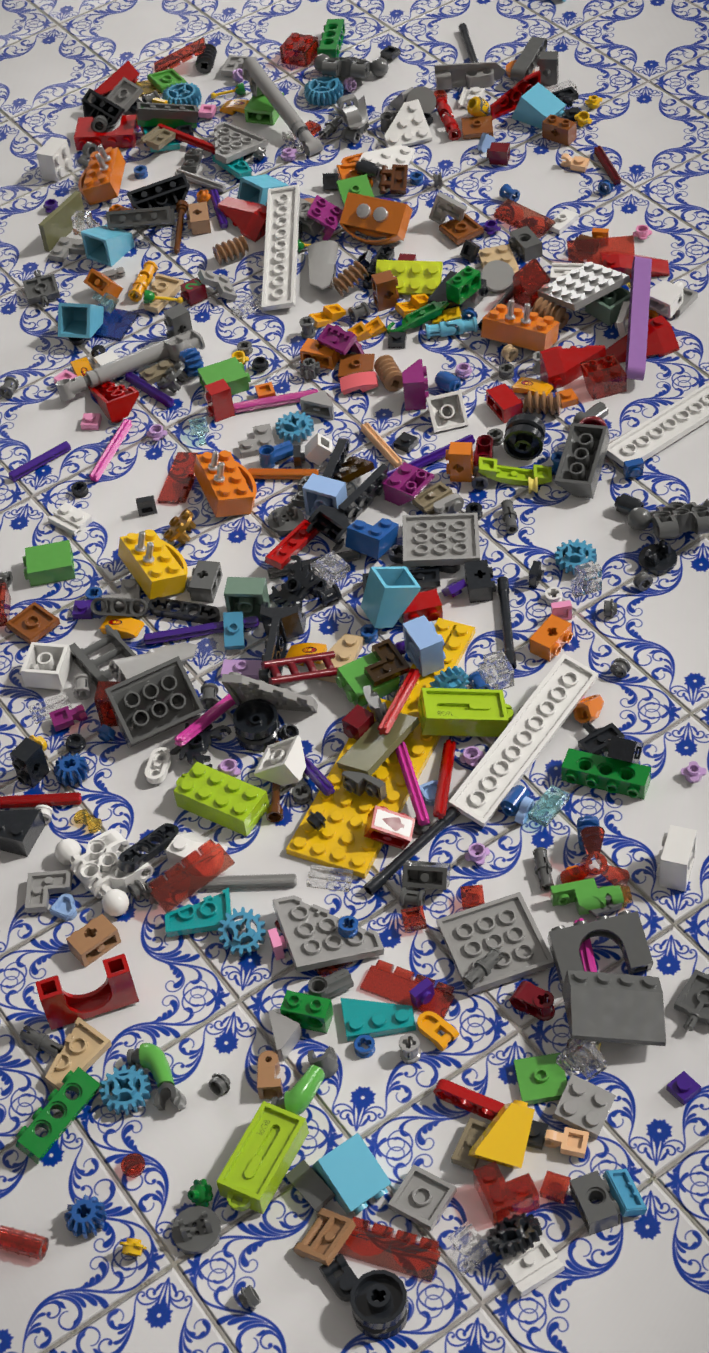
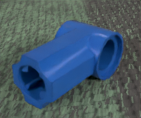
M290 440L275 446L263 445L259 448V460L262 468H273L277 461L293 456V445Z

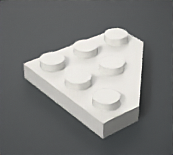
M419 99L405 102L384 135L387 148L398 145L409 147L432 141L433 137Z
M398 145L364 152L359 161L364 159L375 163L376 166H379L378 173L380 174L383 165L388 166V169H392V164L409 166L415 154V149Z

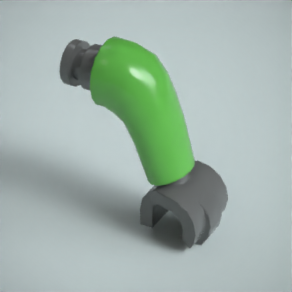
M142 1043L140 1048L135 1050L129 1049L127 1051L128 1065L137 1064L138 1066L141 1065L144 1069H149L155 1079L158 1090L154 1096V1106L160 1111L165 1110V1103L170 1098V1101L179 1110L186 1108V1098L175 1087L172 1072L164 1052L158 1046L151 1043Z
M329 1046L320 1057H316L313 1050L308 1051L307 1057L311 1066H309L292 1089L285 1092L284 1096H280L279 1099L278 1097H272L271 1104L297 1115L303 1113L310 1105L324 1078H329L338 1071V1057L333 1047Z

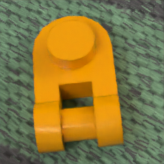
M432 1011L423 1012L417 1019L419 1032L434 1043L435 1047L440 1051H444L448 1047V1043L451 1040L454 1041L459 1036L458 1031L451 1024ZM440 1030L444 1032L442 1036L437 1034Z

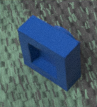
M642 458L624 461L623 475L625 479L643 475L644 461Z

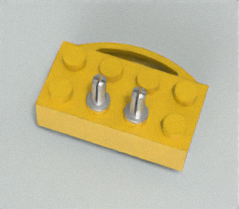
M150 529L139 531L137 534L129 533L127 536L120 537L118 556L150 600L185 591L188 568L185 559L177 549L161 540L156 532Z

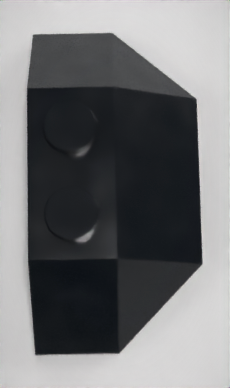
M90 88L81 100L84 117H93L94 119L96 116L102 115L107 119L108 126L105 131L116 126L121 120L122 115L125 114V110Z
M181 173L129 191L126 194L134 209L170 206V209L176 211V203L179 200L186 199L190 185L185 174Z

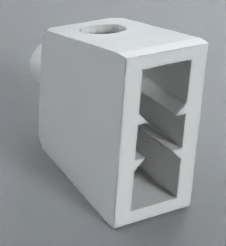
M664 280L650 288L649 309L672 318L683 303L684 285L682 282L676 281L672 284Z

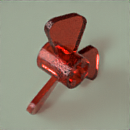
M591 826L581 830L580 835L587 855L582 858L580 866L561 872L560 881L562 884L584 880L587 876L601 874L613 886L619 885L621 890L626 887L630 878L629 872L626 869L607 865L606 857L600 853L605 834L602 827ZM591 858H595L600 865L599 869H590L589 865L593 863Z

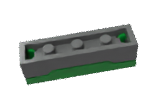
M137 102V126L157 127L158 124H163L177 129V126L192 124V129L197 128V105Z

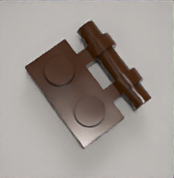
M392 164V169H388V166L383 165L379 174L381 178L378 185L379 193L383 195L387 189H390V194H406L408 165Z

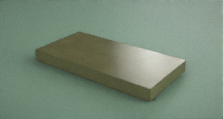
M75 191L38 224L45 251L50 252L61 237H66L86 219L80 191Z
M400 713L388 735L379 734L377 728L380 723L376 720L337 762L338 767L371 776L420 723L418 717Z

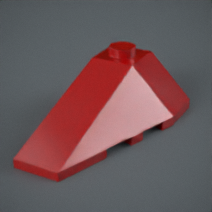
M127 61L94 91L102 96L109 95L123 77L136 83L140 73Z
M539 70L524 77L490 105L492 120L514 111L521 96L538 82L541 84V72Z
M228 196L217 204L222 213L233 221V225L240 229V233L256 243L265 235L267 206Z
M619 251L599 252L600 264L602 266L630 276V279L634 256L652 259L651 277L670 276L668 260Z
M662 315L648 320L646 359H648V356L656 354L659 357L666 356L680 349L671 324ZM627 335L606 349V360L610 364L626 362Z
M588 345L584 348H577L576 346L562 348V346H555L540 351L541 381L552 385L553 390L568 385L606 360V347L604 345Z
M106 382L94 388L88 387L106 417L114 423L121 422L129 416L139 396V392L134 387L130 386L127 389L125 385L115 386L113 382Z

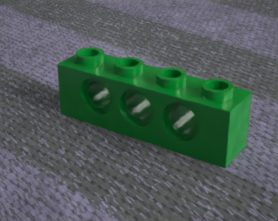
M327 19L326 25H324V32L321 34L322 40L319 41V47L317 48V55L326 54L330 58L339 57L345 35L344 19Z
M569 748L561 767V780L571 784H579L644 800L651 781V767Z
M80 1067L74 1072L70 1070L62 1080L64 1085L58 1091L55 1088L47 1098L49 1103L45 1108L39 1107L31 1117L34 1121L30 1126L26 1127L24 1125L16 1135L18 1140L15 1147L37 1164H39L99 1090L101 1084ZM74 1091L77 1093L78 1098L70 1100L66 1097L65 1093ZM58 1109L62 1112L63 1116L61 1118H54L51 1116L50 1111ZM44 1128L48 1134L45 1137H39L35 1134V1129Z

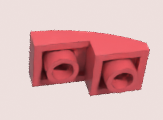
M375 371L360 372L339 378L341 392L344 395L358 389L364 393L378 387L377 373Z

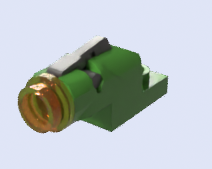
M594 878L550 886L552 906L567 905L575 902L579 915L592 914L597 917L622 909L627 904L632 903L629 886L621 884L597 888Z

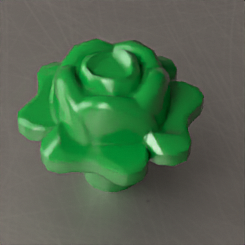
M195 1179L188 1192V1198L192 1203H195V1206L208 1207L209 1202L213 1198L211 1185L207 1184L206 1179Z

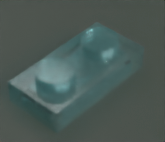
M551 785L528 812V819L547 827L569 801L570 794Z

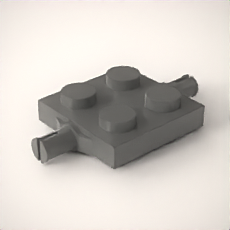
M35 270V277L23 281L28 304L42 302L43 307H45V303L48 307V300L60 298L55 275H41L39 270H37L38 274Z
M696 969L674 1003L675 1010L689 1016L683 1025L686 1030L689 1028V1031H693L698 1021L709 1025V974Z

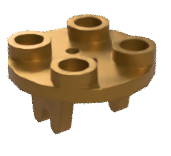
M186 508L179 517L174 516L169 522L170 528L164 533L163 537L169 542L177 540L185 545L186 541L189 542L191 538L185 531L191 532L192 528H196V524L192 521L193 513Z

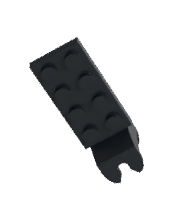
M382 463L338 506V509L320 505L309 517L308 522L311 524L305 531L311 533L316 528L320 533L336 543L332 550L338 552L346 543L347 527L351 524L352 519L359 517L363 508L370 506L374 497L380 496L383 493V483L388 478L387 472L389 467Z
M297 601L295 607H268V602H262L259 614L265 633L268 635V639H265L266 650L262 654V662L283 659L286 657L288 640L304 634L306 613H302V601ZM278 667L282 675L283 667ZM259 669V680L269 684V678L273 677L270 669Z

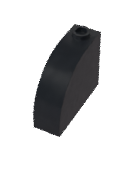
M450 271L429 297L428 304L433 301H448L449 305L444 310L459 306L461 312L469 307L474 309L488 294L486 279L481 278V288L459 305L447 299L446 282L458 273Z

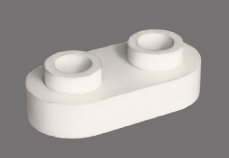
M159 747L151 752L144 771L147 782L159 784L165 780L172 762L169 749Z

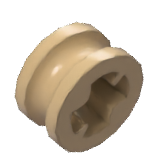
M512 344L506 345L501 351V356L508 362L514 361L519 354L518 349Z

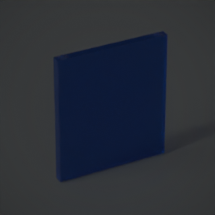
M104 307L103 324L93 337L121 341L139 316V313Z

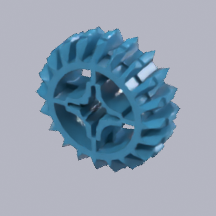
M317 76V78L309 80L304 87L306 101L309 104H313V106L318 105L319 107L336 104L344 92L342 82L334 76Z
M188 82L171 85L162 94V99L167 100L168 104L197 105L198 108L202 101L199 87L193 85V83L188 84Z

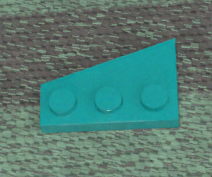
M212 155L213 162L237 179L252 176V170L248 163L243 160V157L225 164L215 159V155Z

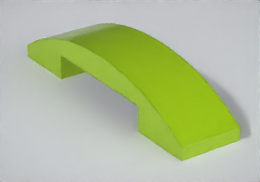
M479 457L478 472L501 483L528 486V477H531V479L538 477V485L552 481V467L534 464L532 469L497 465V459Z

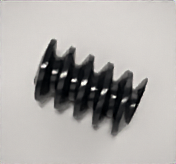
M207 43L200 47L195 63L196 69L200 73L208 74L211 72L217 54V49L214 45Z

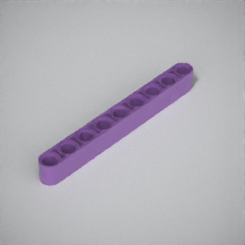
M637 256L633 258L625 365L626 379L643 381L645 376L651 258Z

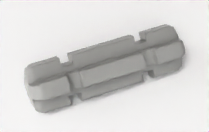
M123 267L116 268L117 270H108L102 272V274L112 280L116 279L117 276H125V271Z

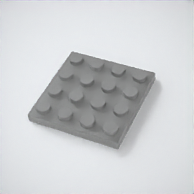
M587 262L582 267L571 270L569 274L558 277L556 281L543 285L542 288L537 290L538 297H543L546 300L576 311L631 282L627 274L593 262Z
M478 513L402 516L403 566L464 565V562L480 560Z
M520 892L436 919L439 931L461 980L474 967V963L477 960H481L492 947L497 948L501 952L500 955H503L502 960L491 969V973L488 976H484L473 989L468 988L464 984L468 996L554 967V960Z

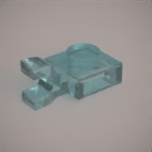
M107 292L104 296L95 293L93 299L99 302L98 306H103L104 311L110 314L119 299Z
M206 417L189 420L192 436H198L200 446L207 445L205 433L209 432Z

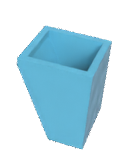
M538 82L521 96L512 118L542 129V121L550 114L558 117L564 115L565 112L563 110L566 104Z
M267 174L241 177L237 199L266 206L268 189L289 185Z
M107 225L81 231L86 257L111 267L135 246L132 233L119 228H107Z
M59 303L57 337L91 338L103 324L104 307L92 304Z
M406 566L370 567L361 608L374 628H392L419 593L421 587Z
M359 1133L343 1142L311 1166L336 1195L334 1197L346 1214L352 1211L358 1214L368 1207L367 1200L373 1196L378 1200L388 1192L386 1187L391 1184V1181Z

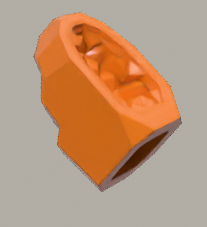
M600 694L583 698L573 710L575 720L583 724L587 723V721L592 722L599 717L604 705Z

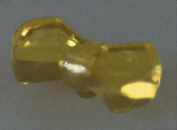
M86 809L75 813L74 822L76 824H85L88 827L89 833H97L101 830L102 820L94 818Z

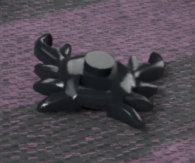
M298 555L290 557L293 561L297 560V563L288 567L295 574L288 576V580L281 585L282 589L280 591L274 586L271 588L272 593L269 595V600L281 598L274 601L276 605L284 604L283 607H295L296 602L303 601L308 593L319 583V580L312 581L314 572L311 571L309 573L307 565H304L303 572L301 571L302 559Z
M185 723V728H187L189 723ZM210 724L183 747L178 745L169 753L170 755H177L179 753V760H183L186 756L189 764H193L192 759H196L197 762L202 764L210 762L211 757L204 754L207 753L209 745L212 744L211 738L222 740L220 733L227 732L230 735L232 733L231 728L221 725L212 729L213 725Z

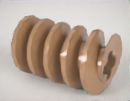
M242 235L238 238H233V240H227V243L216 244L212 248L215 259L220 265H222V259L227 263L228 257L233 261V255L239 258V253L245 256V251H249L248 244Z
M354 261L353 266L349 265L348 270L344 269L343 274L339 273L338 278L334 277L332 279L333 285L337 292L344 297L343 291L349 293V286L354 289L353 283L355 282L359 285L358 279L360 278L364 281L363 275L365 274L369 277V274L361 263Z
M543 297L538 298L533 306L532 312L538 313L539 317L552 316L555 321H559V329L564 328L569 320V314L566 313L564 307L555 305L554 302L545 300Z
M380 356L375 361L374 370L386 390L390 392L399 391L403 388L401 370L392 356Z
M528 391L524 397L523 412L526 413L529 409V412L533 413L536 409L537 414H540L543 409L544 414H548L550 410L551 415H554L557 410L558 415H560L561 398L559 392H557L555 397H553L552 392L546 397L544 391L541 396H539L538 391L535 392L534 396H532L531 391Z

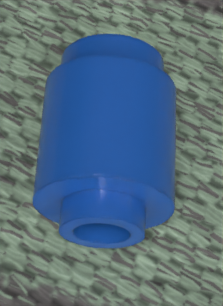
M440 371L435 377L437 386L447 392L458 391L461 387L460 378L447 371Z
M522 785L512 787L500 803L503 813L507 816L515 817L524 797L530 796L528 789Z

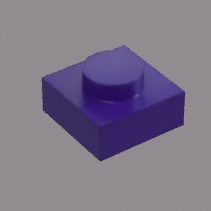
M461 579L446 586L441 591L444 597L448 595L455 597L462 593L461 589L466 587L467 584L464 579Z
M75 600L72 611L73 620L92 619L91 602L93 600Z
M427 977L409 991L411 1003L416 1008L430 1002L433 995H435L433 983Z
M683 1071L667 1084L666 1090L684 1106L701 1092V1086Z

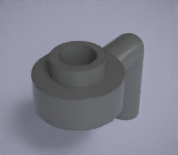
M92 142L85 143L82 150L83 154L79 157L78 163L87 167L89 161L86 159L90 158V155L98 150L97 145Z

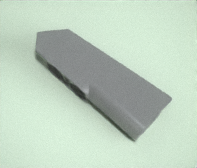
M497 62L441 64L434 66L437 92L467 86L469 89L470 87H490L494 85V80L501 79L506 72Z
M349 94L338 99L337 106L342 112L344 121L350 130L360 129L369 121L364 96L357 100L354 94Z
M326 240L308 246L309 281L311 286L321 290L334 288L332 279L336 277V258L339 247L337 242Z
M179 643L153 648L145 654L110 660L109 672L120 683L179 656L184 665L186 660L194 658L197 644Z

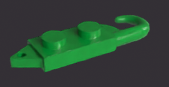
M433 301L405 315L401 326L391 329L395 323H390L387 326L386 332L388 334L389 332H404L410 328L419 327L423 323L441 315L449 303L448 301Z

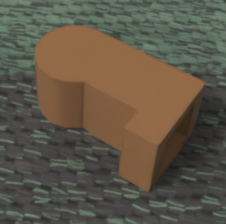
M264 1051L258 1058L257 1090L259 1099H272V1097L280 1098V1096H283L281 1078H277L281 1068L278 1055L274 1051Z

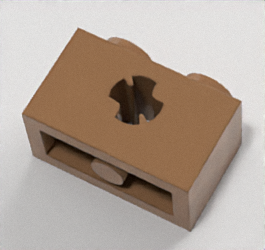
M207 202L188 204L189 211H186L188 229H192V235L211 233Z
M103 914L90 920L88 924L66 938L71 953L85 968L121 943L118 929Z

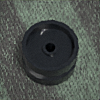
M521 413L514 415L506 424L503 448L512 458L527 461L535 459L543 450L546 426L541 419L532 414Z
M251 699L240 704L234 711L233 724L236 739L244 749L253 752L264 751L268 745L274 744L279 740L280 724L275 706L269 701Z
M372 1270L363 1274L355 1281L350 1294V1304L357 1328L364 1335L373 1339H388L397 1335L405 1327L409 1318L408 1296L403 1281L396 1274L386 1270Z

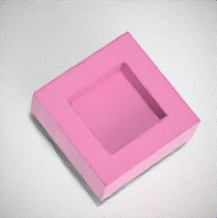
M202 104L198 111L199 118H213L217 111L216 105Z
M65 369L53 378L54 383L56 384V382L62 379L71 380L77 377V375Z
M84 413L80 424L81 430H99L102 420L101 413Z
M571 601L551 603V614L563 620L572 619Z
M277 928L268 930L270 944L276 960L285 958L283 949L287 948L284 936H279Z

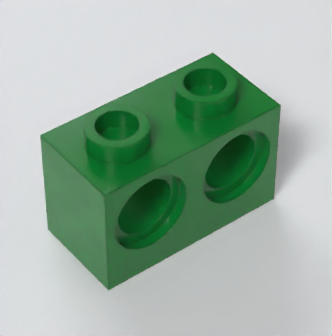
M466 266L446 282L447 299L460 305L481 288L480 271Z
M289 990L286 991L280 1008L282 1015L299 1023L302 1029L326 1034L334 1015L331 999Z

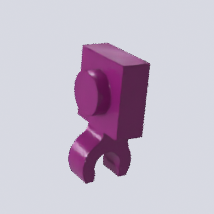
M83 704L70 710L66 706L49 713L56 732L75 725L74 720L84 721L88 718Z

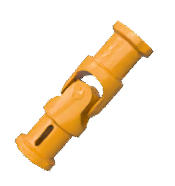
M153 261L144 263V268L139 272L134 281L133 288L128 292V297L134 302L141 301L144 290H147L153 279V274L158 270V266Z

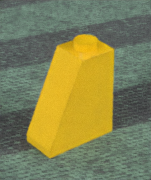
M520 1100L504 1104L469 1150L468 1156L513 1169L522 1168L535 1109L527 1107L528 1103Z

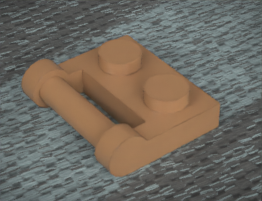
M321 1208L317 1213V1219L302 1241L296 1243L293 1251L302 1258L307 1257L329 1266L356 1227L353 1219Z

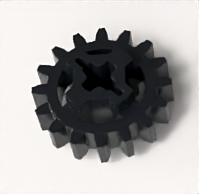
M526 1213L521 1214V1216L514 1214L511 1219L505 1217L495 1224L496 1228L489 1230L490 1234L487 1235V1242L491 1252H494L496 1256L502 1254L503 1258H506L508 1255L515 1257L517 1252L525 1253L529 1248L534 1247L533 1242L540 1241L539 1236L543 1234L538 1219L534 1218L533 1214L529 1216Z

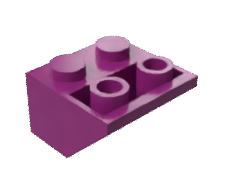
M418 359L402 372L405 411L426 409V398L429 397V392L425 391L428 390L427 368L423 366L422 359Z
M403 462L383 483L384 500L401 506L415 499L435 478V475Z

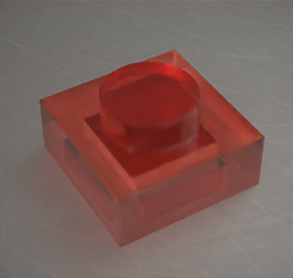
M311 120L305 123L313 136L321 130V125Z
M483 885L460 887L463 910L485 903Z
M423 906L401 909L405 933L427 929Z
M547 1171L540 1189V1197L564 1204L570 1188L571 1178Z

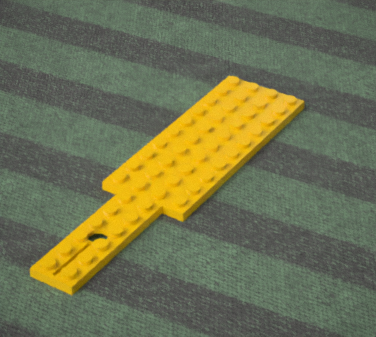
M438 618L434 626L438 635L441 634L444 643H446L443 646L446 659H444V669H441L445 672L447 667L452 669L454 666H458L475 634V627ZM413 663L411 668L416 669V666ZM441 670L424 677L420 675L400 713L418 717L420 722L418 701L421 688H430L431 685L429 683L435 681L434 676L439 675ZM380 698L381 702H385L388 710L392 701ZM421 723L404 740L417 781L441 738L438 735H422ZM349 738L327 776L329 782L334 786V794L326 796L319 790L288 844L286 852L288 855L365 879L384 843L364 837L368 814L375 805L384 806L391 811L401 813L409 798V792L395 750L371 775L385 782L387 796L382 801L369 796L366 791L361 796L348 792L343 786L342 773L347 770L339 768L337 762L357 742V740ZM318 811L326 819L324 822L326 827H322L319 831L315 830L306 820L310 816V812L316 813Z

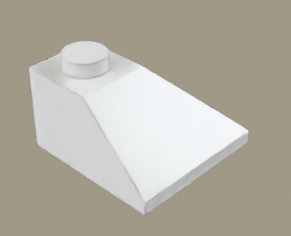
M461 390L426 398L434 433L469 425Z
M297 735L268 745L254 775L282 786L298 783L302 779L306 768L300 736Z
M193 832L177 834L167 847L166 854L169 866L196 877L209 876L227 851L228 846Z

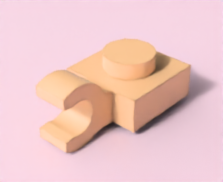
M563 153L561 159L566 161H562L561 166L570 167V170L585 173L590 159L582 156L571 158L569 154Z
M565 1127L564 1133L547 1129L544 1146L549 1148L561 1147V1154L585 1158L589 1132Z

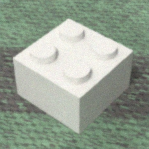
M51 137L36 153L42 179L59 182L73 166L67 139Z
M31 642L20 670L25 687L63 690L73 663L69 645Z
M670 825L669 832L664 833L662 839L663 849L659 850L657 856V863L659 864L656 876L659 877V886L686 892L695 859L697 830Z

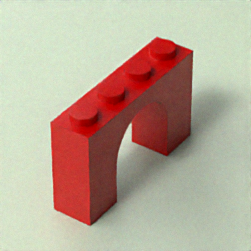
M122 115L119 127L106 133H99L93 130V117L78 118L74 134L76 150H83V146L87 142H92L97 147L102 145L104 149L108 147L113 149L117 147L135 148L139 131L136 115Z
M125 953L102 960L107 978L98 989L86 994L74 995L65 992L58 975L35 982L39 999L51 1030L75 1023L78 1017L84 1020L139 1002Z

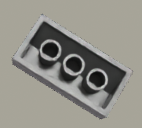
M571 423L554 480L555 484L575 497L593 499L610 442L608 426Z

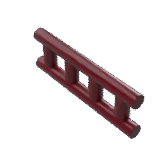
M334 651L261 662V668L263 670L270 669L273 675L272 678H269V684L271 685L336 676L337 668L339 667L335 668L331 659L335 658ZM323 661L326 669L317 670L313 662ZM305 663L309 672L299 673L296 664ZM288 666L291 675L282 676L278 667Z

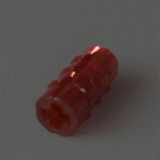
M0 1226V1249L39 1260L45 1257L49 1246V1239L47 1237L37 1235L36 1233H29L25 1230H18L14 1227Z

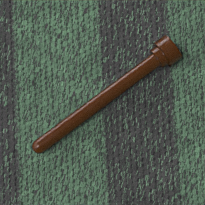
M179 200L176 203L178 219L173 250L175 254L180 252L184 214L188 211V203L185 200Z
M272 782L271 804L266 810V819L275 823L282 821L283 808L280 805V785Z

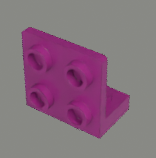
M316 195L306 216L325 227L322 231L325 233L322 240L326 241L330 239L335 231L343 210Z
M327 324L317 338L319 344L343 355H346L349 350L356 354H365L361 348L362 345L356 339L357 336L351 331H344L337 325Z

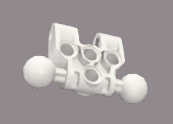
M110 829L88 841L86 853L81 855V846L74 839H63L55 848V857L58 862L63 865H71V871L83 883L84 888L91 891L96 898H103L102 908L110 916H120L128 910L129 898L126 893L129 890L127 885L134 884L136 879L142 884L151 877L154 870L148 862L130 873L123 872L118 868L119 855L129 848V842L116 829Z

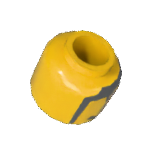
M475 96L468 101L467 111L474 117L486 116L489 112V103L480 96Z

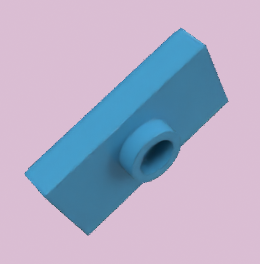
M243 611L223 613L225 650L245 649Z
M605 1170L603 1178L607 1180L610 1192L614 1200H616L622 1216L644 1215L647 1207L628 1170Z

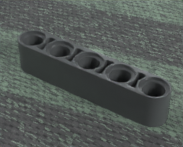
M533 36L530 38L511 69V80L521 81L527 75L532 74L536 67L537 57H540V51H546L547 38Z

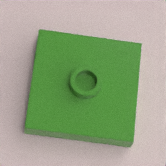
M173 68L147 75V80L161 93L167 87H171V85L187 82Z
M367 174L336 181L343 206L345 205L348 192L374 197Z
M561 1053L513 1060L521 1101L531 1105L560 1100L567 1085Z

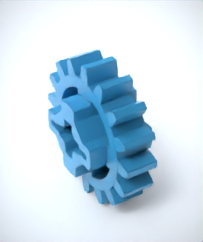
M296 411V413L289 412V415L283 414V418H278V422L275 423L276 434L279 435V439L284 438V442L291 440V443L294 440L300 442L302 438L307 440V436H312L314 431L313 419H311L310 415L306 416L305 412L299 414V411Z
M576 539L575 542L568 540V544L562 542V547L557 546L555 564L559 565V570L565 569V573L572 571V574L575 575L576 572L583 574V570L589 572L590 567H595V562H597L596 548H592V544L586 545L585 540L582 543L579 542V539Z
M454 666L452 669L447 667L445 672L441 670L439 675L434 676L435 681L429 684L431 685L430 688L467 689L466 685L470 682L467 680L469 678L467 673L461 667Z
M244 907L241 908V912H237L233 908L232 915L225 913L226 921L220 920V925L223 928H218V934L221 935L219 942H225L223 945L224 950L231 948V955L239 951V955L242 957L243 952L247 951L250 956L251 949L254 948L258 951V943L264 944L265 940L261 936L266 935V930L261 928L265 927V921L259 922L261 915L253 916V909H250L247 913ZM252 922L256 926L257 932H255L254 929H251ZM246 926V933L243 932L238 938V931H242ZM227 931L233 935V941L229 939Z
M123 1065L120 1071L115 1067L113 1068L114 1074L107 1073V1081H101L102 1089H99L103 1105H107L108 1111L115 1109L116 1115H119L121 1111H125V1114L129 1115L131 1109L138 1112L137 1106L145 1107L144 1099L151 1098L149 1091L152 1090L149 1077L147 1074L144 1075L142 1068L136 1071L135 1065H132L130 1069Z

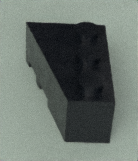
M41 809L0 810V850L28 857L46 825Z

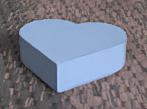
M483 132L478 143V150L484 153L487 152V148H490L491 143L496 142L495 138Z
M432 780L419 785L424 803L428 806H434L438 780Z
M527 796L524 797L516 814L515 822L521 825L526 823L534 811L533 799Z
M71 894L61 895L49 909L51 915L65 921H71L77 916L75 901Z

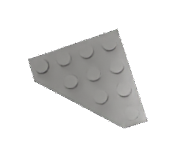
M225 121L214 125L215 159L229 164L236 159L251 154L259 147L268 146V139Z
M238 672L222 674L221 682L237 706L251 699H262L272 703L276 710L317 713L318 704L311 696L301 695L289 691L287 688H280L262 680L249 678Z
M295 895L273 899V908L296 973L384 955V947L378 932L370 928L367 931L358 927L356 936L344 938L338 933L340 918L329 914V910L315 904L313 906L302 902V898Z

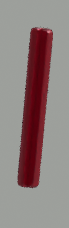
M600 145L598 147L595 146L594 153L614 185L620 184L621 177Z

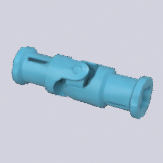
M476 317L468 320L442 321L439 324L433 325L425 324L427 339L434 336L460 335L469 331L478 332Z

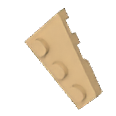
M156 273L155 281L151 285V291L154 292L155 296L173 298L181 290L180 285L184 283V280ZM155 299L152 303H144V309L159 314L170 301Z
M345 633L330 648L329 651L335 652V658L331 659L335 668L358 658L364 644V637ZM323 661L321 664H315L317 670L326 669ZM337 675L317 678V680L336 683Z
M80 1017L76 1019L72 1033L68 1034L61 1053L57 1054L45 1076L46 1081L58 1091L64 1085L62 1080L70 1070L74 1072L80 1067L86 1072L112 1046L111 1041Z

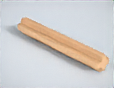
M369 423L361 424V431L394 468L399 467L402 464V459Z

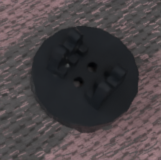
M661 540L659 544H650L644 547L639 553L638 563L644 570L651 572L653 575L662 576L677 565L678 557L669 543L665 545V541Z

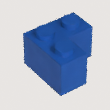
M384 518L373 526L362 520H355L347 527L345 547L378 560L390 547L397 543L399 524Z

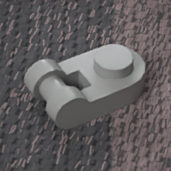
M454 493L438 500L433 504L434 514L456 513L463 508L464 499L459 494Z

